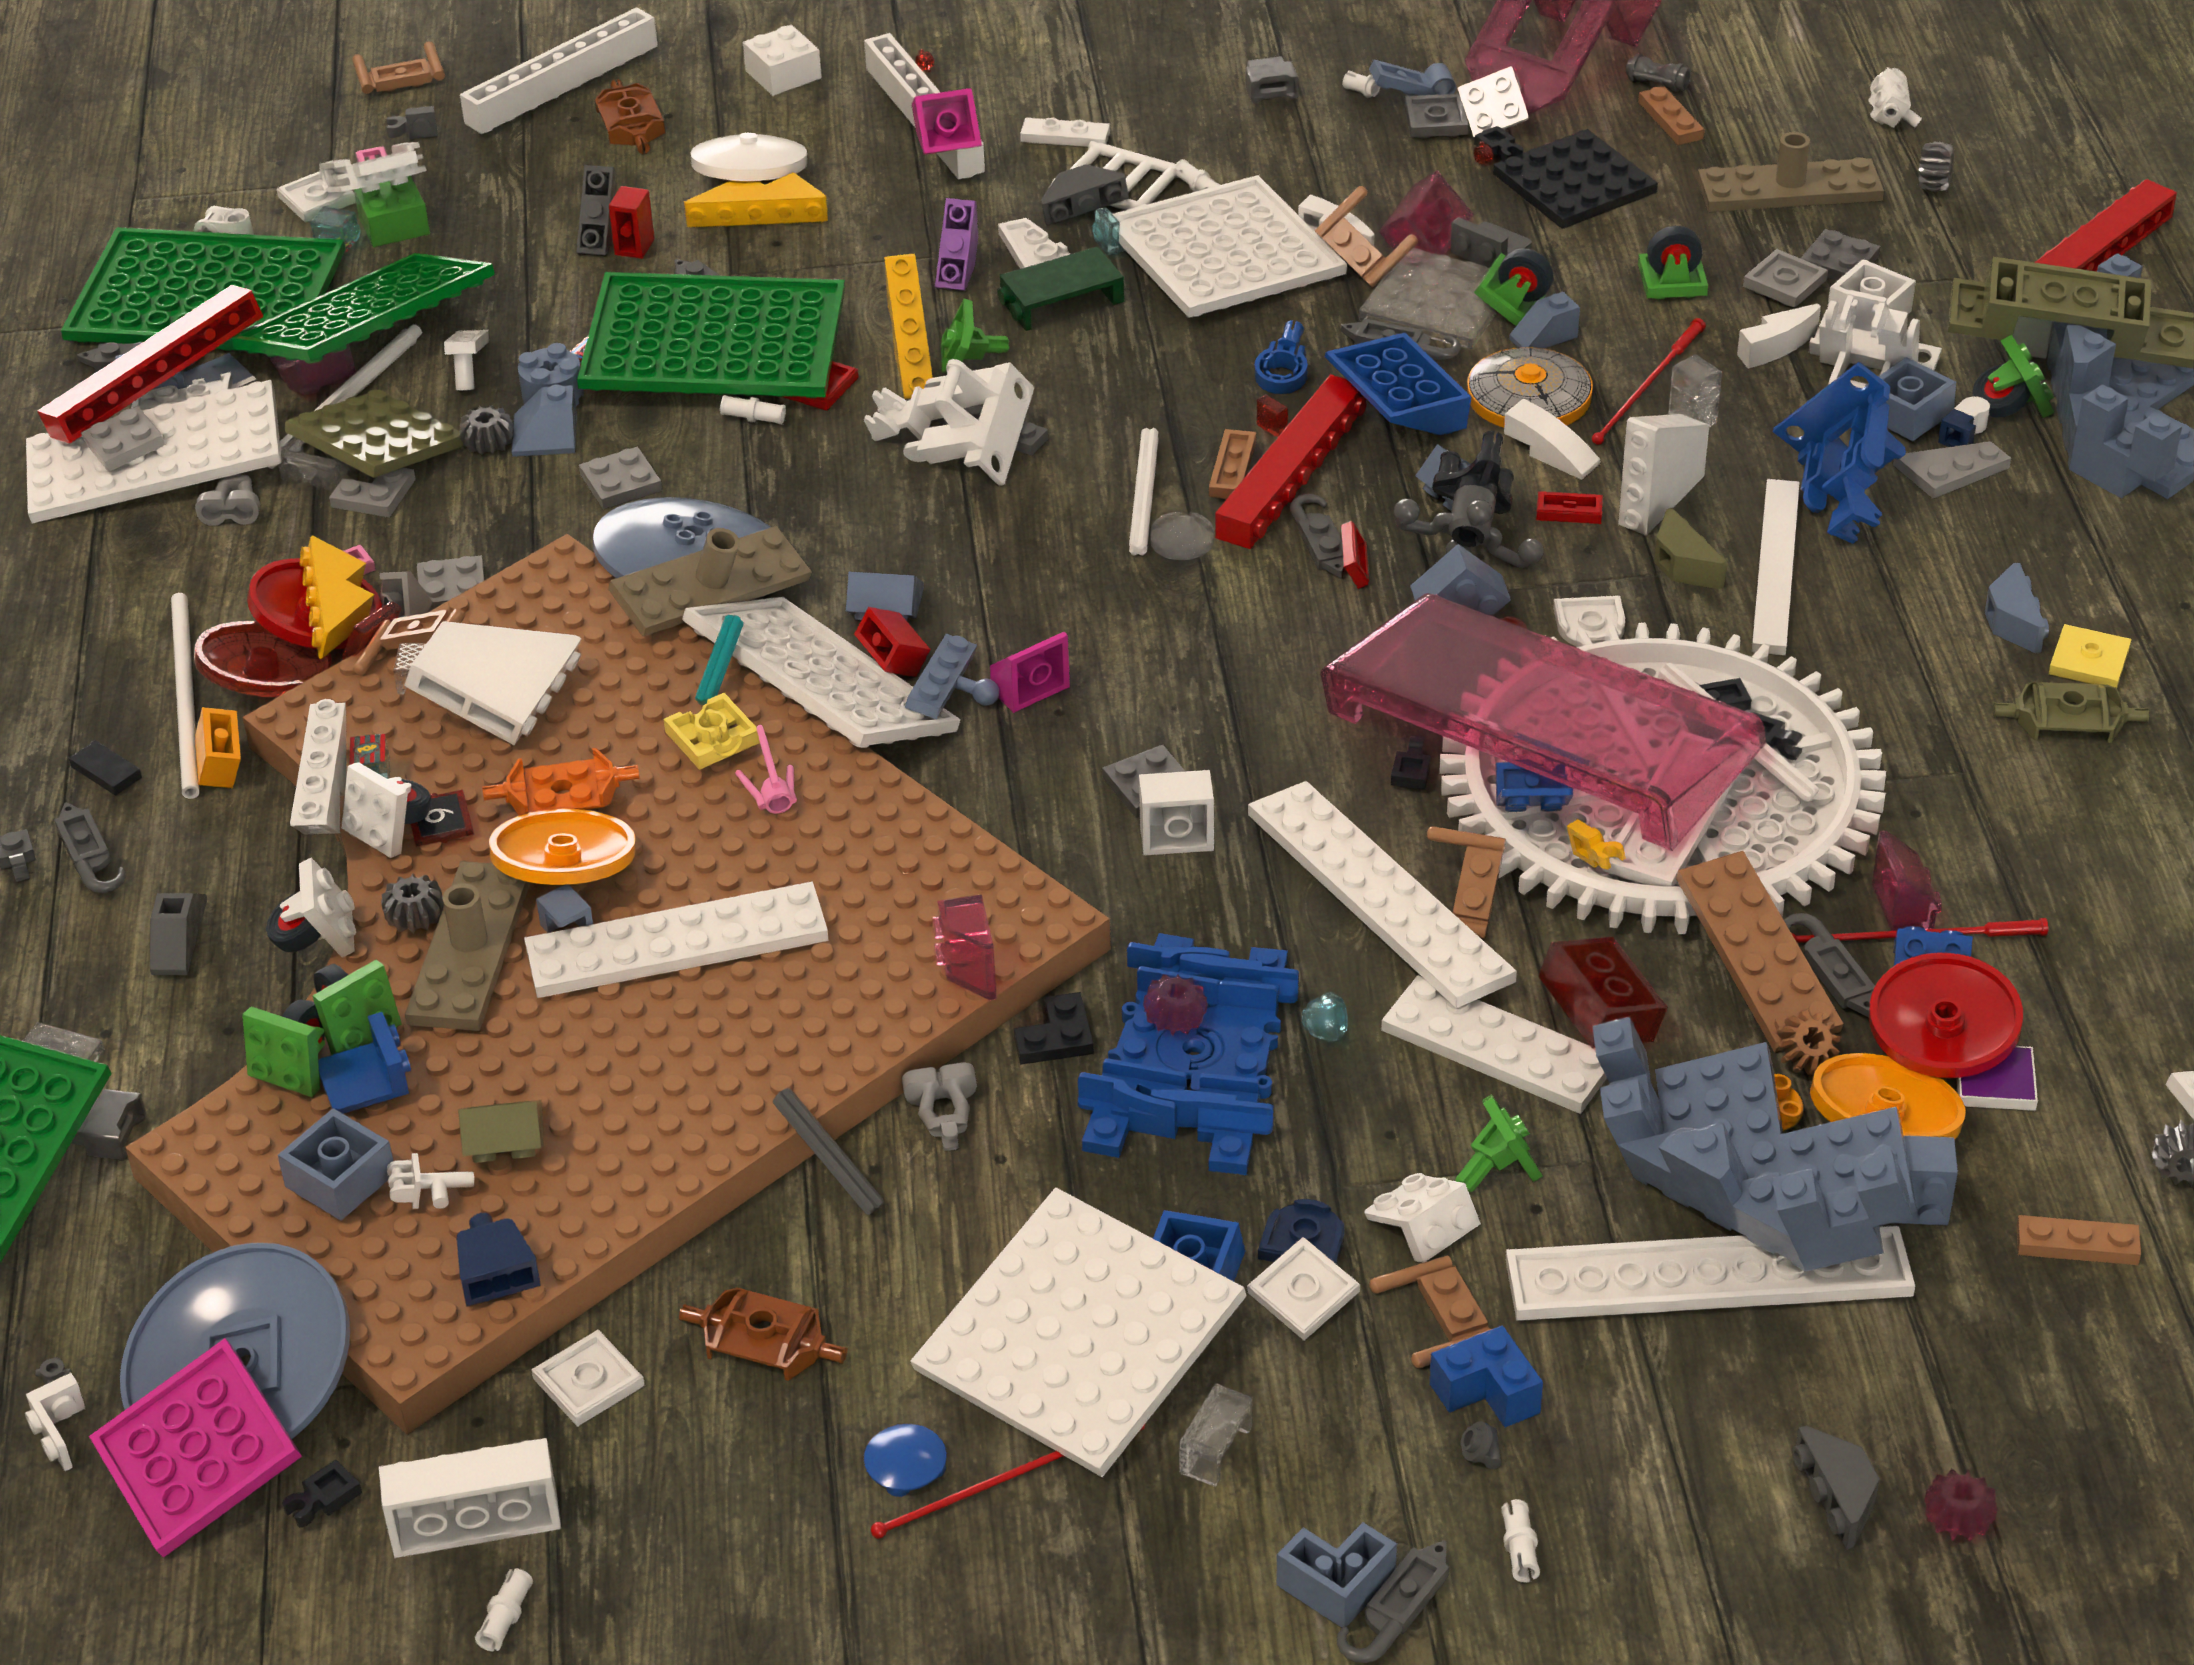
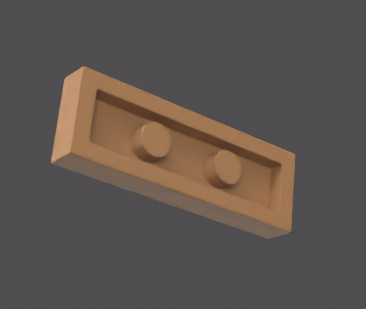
M1665 86L1639 92L1638 102L1677 145L1704 139V128Z
M1225 429L1209 484V497L1226 500L1246 477L1256 445V432Z
M2018 1216V1255L2139 1265L2141 1257L2139 1225Z

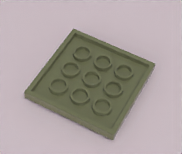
M371 390L367 394L350 397L334 405H325L322 409L310 413H301L298 417L285 421L286 433L373 478L464 446L459 430L455 429L451 424L443 423L431 417L429 413L421 412L409 406L407 402L399 401L387 395L382 390Z

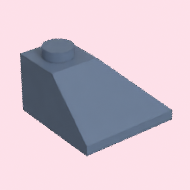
M573 385L541 387L514 414L512 457L575 453L577 410Z

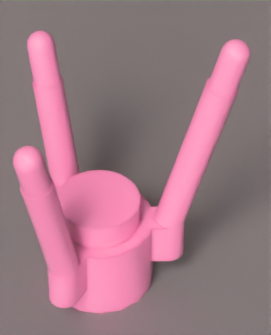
M758 725L756 729L769 778L763 782L760 793L741 770H737L735 774L754 797L760 810L766 808L770 813L780 814L790 809L793 803L797 801L794 792V767L792 765L787 766L786 781L777 776L764 728L762 725Z

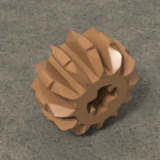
M1802 1010L1798 1013V1017L1792 1014L1785 1019L1786 1026L1779 1027L1776 1032L1782 1040L1775 1044V1049L1785 1051L1786 1053L1782 1056L1781 1063H1787L1791 1060L1793 1062V1072L1798 1073L1804 1068L1807 1075H1813L1822 1062L1839 1055L1840 1051L1833 1045L1840 1042L1841 1036L1831 1034L1830 1032L1834 1028L1835 1022H1828L1825 1025L1822 1023L1823 1012H1818L1811 1017L1808 1010ZM1804 1037H1806L1805 1042H1808L1809 1040L1811 1041L1813 1046L1812 1048H1809L1810 1043H1808L1807 1045L1804 1043Z

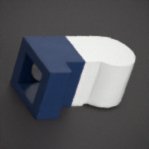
M1968 397L1959 403L1942 419L1938 443L1947 447L1973 444L1975 434L1981 433L1987 428L1990 410L1989 402L1980 397Z

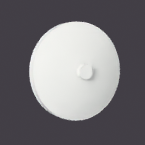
M743 133L720 137L698 144L691 151V166L695 171L703 175L718 179L734 181L771 180L784 177L792 172L796 174L802 171L807 166V150L804 146L792 140L769 135Z

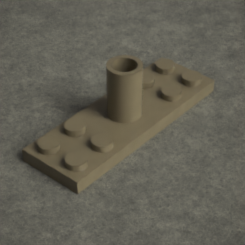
M1788 132L1781 136L1778 164L1740 165L1738 167L1726 168L1710 167L1708 169H1698L1697 176L1708 212L1883 201L1884 189L1871 158L1858 157L1851 160L1828 159L1820 162H1808L1810 139L1807 135L1799 132Z
M777 526L740 538L731 530L715 528L707 534L703 550L610 580L608 590L644 637L685 623L682 620L685 608L750 601L809 581L812 571Z
M460 861L452 886L443 894L444 908L405 1013L407 1025L480 1031L531 882L510 877L499 871L493 863Z

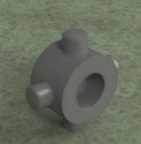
M59 1357L44 1361L40 1369L35 1371L36 1377H42L45 1385L72 1373L70 1368H65L63 1361Z

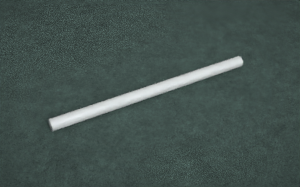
M176 593L171 597L181 786L182 795L185 798L193 799L199 795L200 791L195 747L196 725L188 598L183 593Z

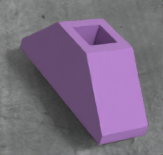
M946 198L935 288L966 290L975 267L978 243L976 201Z

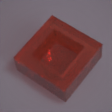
M1265 394L1257 399V425L1274 436L1279 437L1288 426V407Z

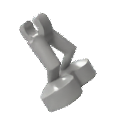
M242 473L219 479L215 491L200 494L195 505L199 520L210 526L219 525L225 519H232L236 523L243 525L255 522L260 510V501L258 496L253 493L251 478L248 475H242Z
M956 1063L941 1066L940 1072H936L934 1067L906 1072L902 1076L906 1101L912 1105L920 1106L919 1117L932 1136H941L944 1151L958 1149V1134L966 1131L970 1106L966 1098L970 1097L977 1088L973 1065L970 1063ZM941 1098L951 1099L955 1108L954 1113L938 1117L933 1112L934 1101Z

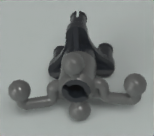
M1493 430L1483 434L1481 453L1477 455L1472 464L1460 471L1458 470L1461 456L1457 452L1445 451L1441 454L1439 471L1434 476L1432 489L1436 494L1453 500L1451 513H1440L1434 517L1432 522L1417 520L1420 509L1418 504L1412 499H1402L1394 507L1395 523L1400 530L1424 535H1436L1440 532L1449 534L1452 539L1446 545V554L1457 544L1470 553L1471 547L1484 545L1491 555L1518 568H1526L1530 564L1539 562L1544 554L1542 544L1536 539L1528 538L1520 543L1518 553L1500 545L1502 534L1497 528L1492 527L1494 513L1504 514L1511 509L1513 498L1510 492L1514 479V473L1511 470L1501 468L1502 459L1500 452L1504 437L1498 432L1496 441L1493 442L1495 433Z

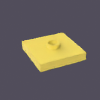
M2064 624L2050 664L2049 674L2089 684L2110 685L2117 689L2132 639Z

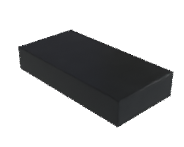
M96 740L69 758L73 769L115 796L142 778L140 768Z

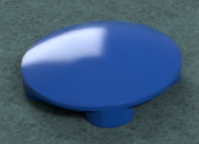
M899 1424L882 1430L871 1439L865 1450L864 1464L867 1473L876 1483L885 1487L890 1495L902 1497L907 1495L910 1490L924 1487L936 1478L944 1475L946 1471V1449L941 1438L932 1430L915 1424Z

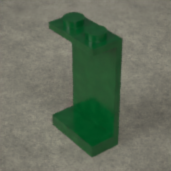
M1097 246L1001 274L1000 288L997 289L1000 303L1009 309L1014 321H1018L1025 331L1031 330V309L1098 289H1101L1113 305L1124 302V277Z

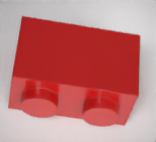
M621 186L609 204L614 252L618 256L643 259L655 240L649 190Z
M868 607L854 633L885 672L916 677L931 650L899 612Z

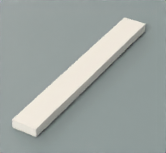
M1767 479L1752 640L1753 653L1765 644L1769 646V654L1786 655L1799 482Z

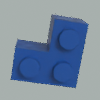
M1503 1325L1431 1353L1430 1386L1449 1413L1483 1399L1487 1401L1504 1427L1541 1413L1543 1381Z

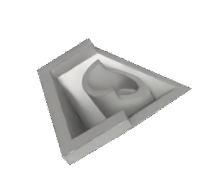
M411 571L379 573L380 580H382L380 600L382 603L381 615L383 621H392L394 618L424 614L429 611L432 600Z

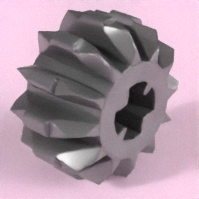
M1933 142L1926 143L1923 146L1918 170V180L1921 189L1934 192L1948 190L1952 182L1955 155L1951 144Z
M493 405L488 408L479 406L478 410H468V415L461 417L460 438L463 441V445L468 447L469 452L478 451L480 455L485 452L493 454L495 450H505V445L512 443L513 423L510 420V415L505 414L504 408L494 409Z
M412 873L406 879L398 876L397 883L387 884L386 891L382 894L381 905L388 925L395 926L398 932L410 929L413 934L419 928L428 930L430 923L435 924L439 922L444 908L441 888L438 882L431 881L428 875L416 878Z
M2180 1119L2177 1127L2174 1128L2165 1124L2164 1134L2155 1135L2152 1158L2162 1178L2171 1177L2175 1185L2182 1180H2187L2192 1186L2194 1182V1122L2189 1126Z

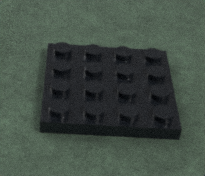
M1588 129L1581 130L1562 139H1557L1541 147L1533 148L1522 155L1509 157L1504 161L1494 164L1493 174L1561 229L1655 194L1658 187V182Z

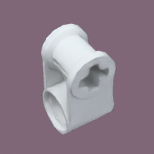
M211 206L206 211L205 218L198 221L194 227V232L254 235L249 212L242 208L233 209Z

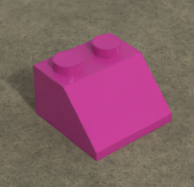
M972 88L914 96L911 106L916 133L924 155L982 146Z
M1065 632L990 665V678L999 687L998 698L1013 713L1070 687L1068 635Z

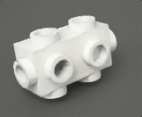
M1887 67L1884 72L1875 77L1871 84V97L1868 101L1874 110L1870 115L1877 123L1887 124L1893 128L1903 118L1915 128L1922 118L1909 109L1911 104L1907 78L1900 70Z

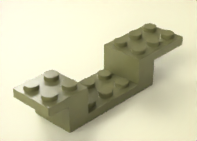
M2000 257L1992 258L1985 282L1960 278L1953 279L1948 332L2002 340L2010 335L2013 336L2019 316L2107 329V339L2116 344L2114 357L2194 369V313L2150 307L2152 281L2150 279Z

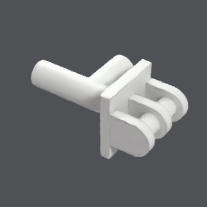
M412 1153L411 1160L393 1161L387 1166V1174L390 1176L388 1183L391 1188V1200L397 1203L412 1202L413 1209H419L421 1189H431L433 1206L442 1209L449 1204L447 1188L474 1187V1172L420 1173L418 1153Z

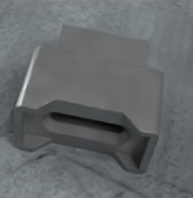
M1282 56L1249 60L1248 67L1245 69V87L1252 103H1259L1262 99L1284 96L1294 99L1298 97V76L1292 62H1284Z
M104 1089L100 1098H97L71 1144L85 1145L88 1156L125 1160L127 1152L124 1149V1145L133 1127L142 1123L146 1117L141 1093Z

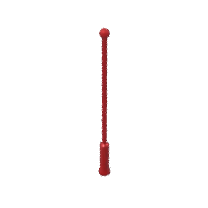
M1693 319L1687 330L1672 345V351L1606 426L1600 432L1593 434L1592 442L1594 444L1600 445L1604 442V436L1676 355H1681L1691 342L1706 329V324L1702 319Z
M2039 918V920L1987 922L1985 926L1926 929V931L1941 933L1942 931L1951 930L1961 932L1964 935L1985 934L1988 937L2036 934L2047 936L2048 921L2046 918ZM1897 931L1831 935L1840 941L1895 938ZM1791 933L1797 943H1807L1814 937V935L1796 936Z
M1054 1451L889 1522H875L871 1526V1534L874 1538H883L887 1531L1055 1461L1064 1457V1455Z

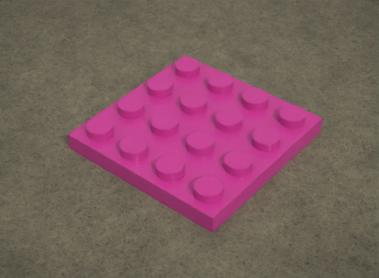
M226 1338L89 1436L155 1550L163 1558L302 1457L239 1355Z

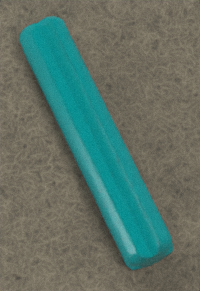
M728 614L723 620L695 696V700L701 706L707 704L708 699L717 696L744 625L737 615Z

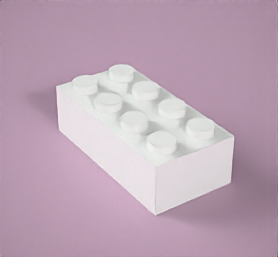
M547 1438L526 1440L520 1443L491 1448L485 1447L479 1450L451 1455L445 1454L410 1462H398L393 1465L379 1467L382 1508L394 1558L561 1529L557 1492Z

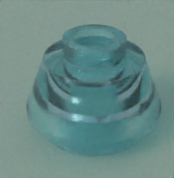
M1330 991L1309 1001L1307 1008H1304L1302 1011V1023L1305 1030H1309L1310 1034L1316 1038L1329 1042L1339 1041L1345 1035L1348 1026V1015L1344 1000L1336 993Z

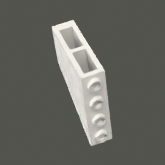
M1682 414L1630 417L1627 420L1618 525L1647 536L1664 518L1666 509L1674 508L1704 477L1709 424Z
M443 621L411 664L404 686L515 746L522 734L528 737L537 721V718L534 717L537 712L543 715L552 699L550 693L552 691L559 692L567 677L564 674L565 671L569 670L572 672L581 657L577 649L582 638L569 634Z

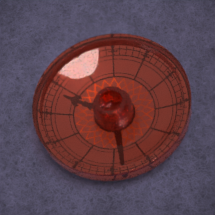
M257 621L230 622L212 627L197 638L194 651L195 666L208 680L238 693L260 697H279L313 678L315 675L329 669L332 661L330 653L323 659H320L317 649L283 640L267 631Z

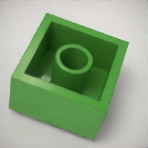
M411 175L407 176L408 182L391 186L390 181L379 183L380 189L363 193L362 188L354 189L358 217L373 247L430 234L426 206Z

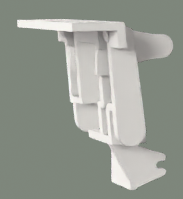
M1849 290L1842 314L1838 313V301H1830L1815 338L1811 337L1809 342L1810 354L1819 355L1821 363L1835 366L1829 384L1840 377L1850 363L1856 364L1857 362L1862 363L1866 367L1882 370V374L1907 357L1934 371L1942 348L1919 343L1920 320L1913 318L1907 330L1908 313L1889 309L1886 304L1887 298ZM1918 352L1928 353L1931 359L1924 363L1918 362ZM1850 380L1858 388H1864L1866 385L1865 383Z
M951 359L946 365L947 375L928 379L924 389L920 386L915 387L909 401H906L887 388H883L881 394L878 391L873 392L872 398L878 407V412L874 413L873 418L870 415H866L864 422L874 441L898 435L900 429L907 427L920 440L909 442L905 445L903 453L909 460L914 462L928 461L930 464L965 457L964 464L967 467L979 465L999 486H1002L1006 481L1034 386L1010 362L972 371L962 361ZM1016 382L1022 389L1023 395L1021 399L1017 397L1014 390ZM984 404L979 420L963 409ZM944 418L948 425L929 428L931 420ZM993 455L999 461V472H996L992 467L991 458Z

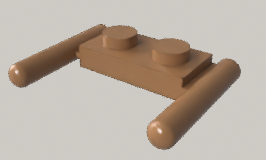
M426 42L424 44L428 62L426 58L370 68L371 72L367 71L363 57L355 55L352 61L362 91L365 94L371 93L373 89H376L377 92H391L397 88L421 86L424 83L432 82L431 78H435L438 81L443 80L445 73L434 43Z
M1358 186L1314 231L1373 288L1417 245L1418 239L1414 235H1409L1385 258L1344 218L1367 195V189L1364 186Z
M455 608L451 613L448 610L394 618L392 621L384 620L355 663L354 672L358 675H364L383 646L386 650L405 647L401 644L406 646L411 644H427L443 621L461 623L465 618L464 611Z
M1432 826L1427 830V838L1429 840L1466 846L1452 913L1477 936L1485 939L1506 838Z
M1448 1255L1372 1278L1369 1282L1370 1290L1375 1294L1416 1281L1418 1282L1419 1290L1449 1342L1413 1353L1411 1361L1416 1368L1430 1365L1432 1352L1491 1330L1488 1327L1487 1319Z

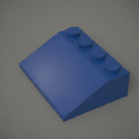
M1406 333L1325 352V358L1390 423L1437 435L1450 434L1467 428L1471 396Z

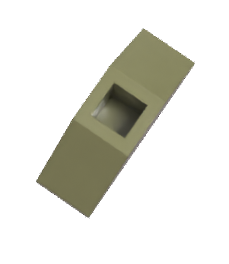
M1673 508L1666 509L1656 539L1654 563L1672 581L1714 589L1723 588L1727 571V561L1710 546L1706 539L1700 536L1689 525L1687 520L1682 518Z

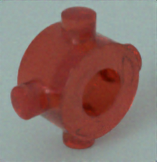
M918 50L919 55L915 57L916 64L922 71L931 72V67L934 66L933 56L928 51Z
M1479 142V147L1474 148L1473 155L1477 163L1486 164L1493 159V152L1488 144Z

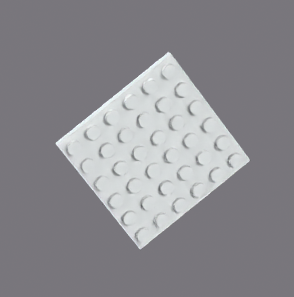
M1258 175L1103 216V227L1189 318L1218 309H1226L1229 306L1243 302H1251L1272 294H1279L1297 287H1305L1308 284L1322 280H1330L1333 277L1346 274L1347 263Z
M1055 1187L911 1359V1364L917 1372L1103 1477L1246 1297V1292L1243 1286Z

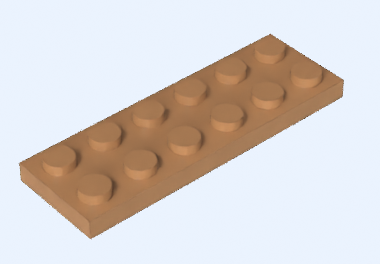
M1744 851L1678 870L1676 880L1774 1053L1781 1051L1775 1049V1044L1782 1040L1776 1034L1777 1029L1781 1026H1786L1785 1019L1792 1014L1798 1017V1013L1802 1010H1808L1811 1017L1818 1012H1823V1024L1835 1022L1834 1028L1830 1030L1831 1034L1841 1032L1844 1023Z

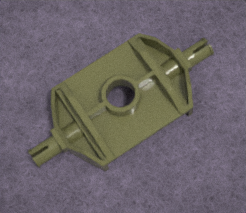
M2029 682L2025 685L2020 697L2015 698L2014 703L1994 702L1993 717H2014V719H2018V723L2034 740H2038L2039 730L2108 732L2107 741L2112 743L2123 727V723H2127V721L2148 722L2149 708L2128 707L2127 702H2123L2116 687L2110 685ZM2067 702H2075L2076 705L2069 704Z

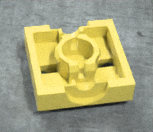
M725 693L708 699L707 704L703 705L702 710L697 714H693L691 711L685 714L678 712L664 718L665 732L699 770L760 743L756 726ZM735 724L738 725V726H736V727H733V728L729 729L730 726H732V725H735Z

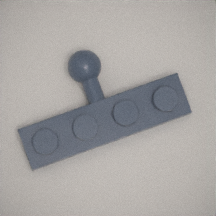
M945 634L908 695L905 708L937 719L955 688L973 694V698L977 703L988 706L998 699L999 687L991 679L974 681L963 677L964 672L975 655L977 645L968 642L961 636Z

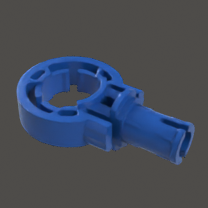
M1293 320L1288 321L1285 324L1282 338L1278 339L1277 349L1276 341H1272L1269 348L1261 352L1255 360V380L1267 392L1274 394L1292 393L1300 389L1307 380L1305 347L1300 345L1298 349L1301 335L1304 332V326L1298 321L1295 322L1293 330H1291ZM1288 368L1293 371V377L1291 373L1285 376L1272 374L1269 372V369Z

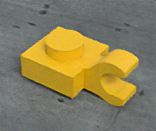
M1579 819L1567 825L1573 854L1594 868L1600 866L1603 869L1609 870L1611 868L1610 857H1617L1622 861L1626 859L1623 845L1615 841L1604 842L1602 834L1595 827H1590Z

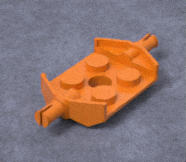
M592 748L594 759L540 765L531 768H523L522 758H518L506 777V782L482 786L484 801L505 798L506 803H510L519 816L552 809L588 810L602 808L611 804L615 789L619 787V782L640 780L638 764L619 768L613 767L612 762L597 748ZM561 790H568V791H569V792L564 793V794H557V793H556V792L561 791Z

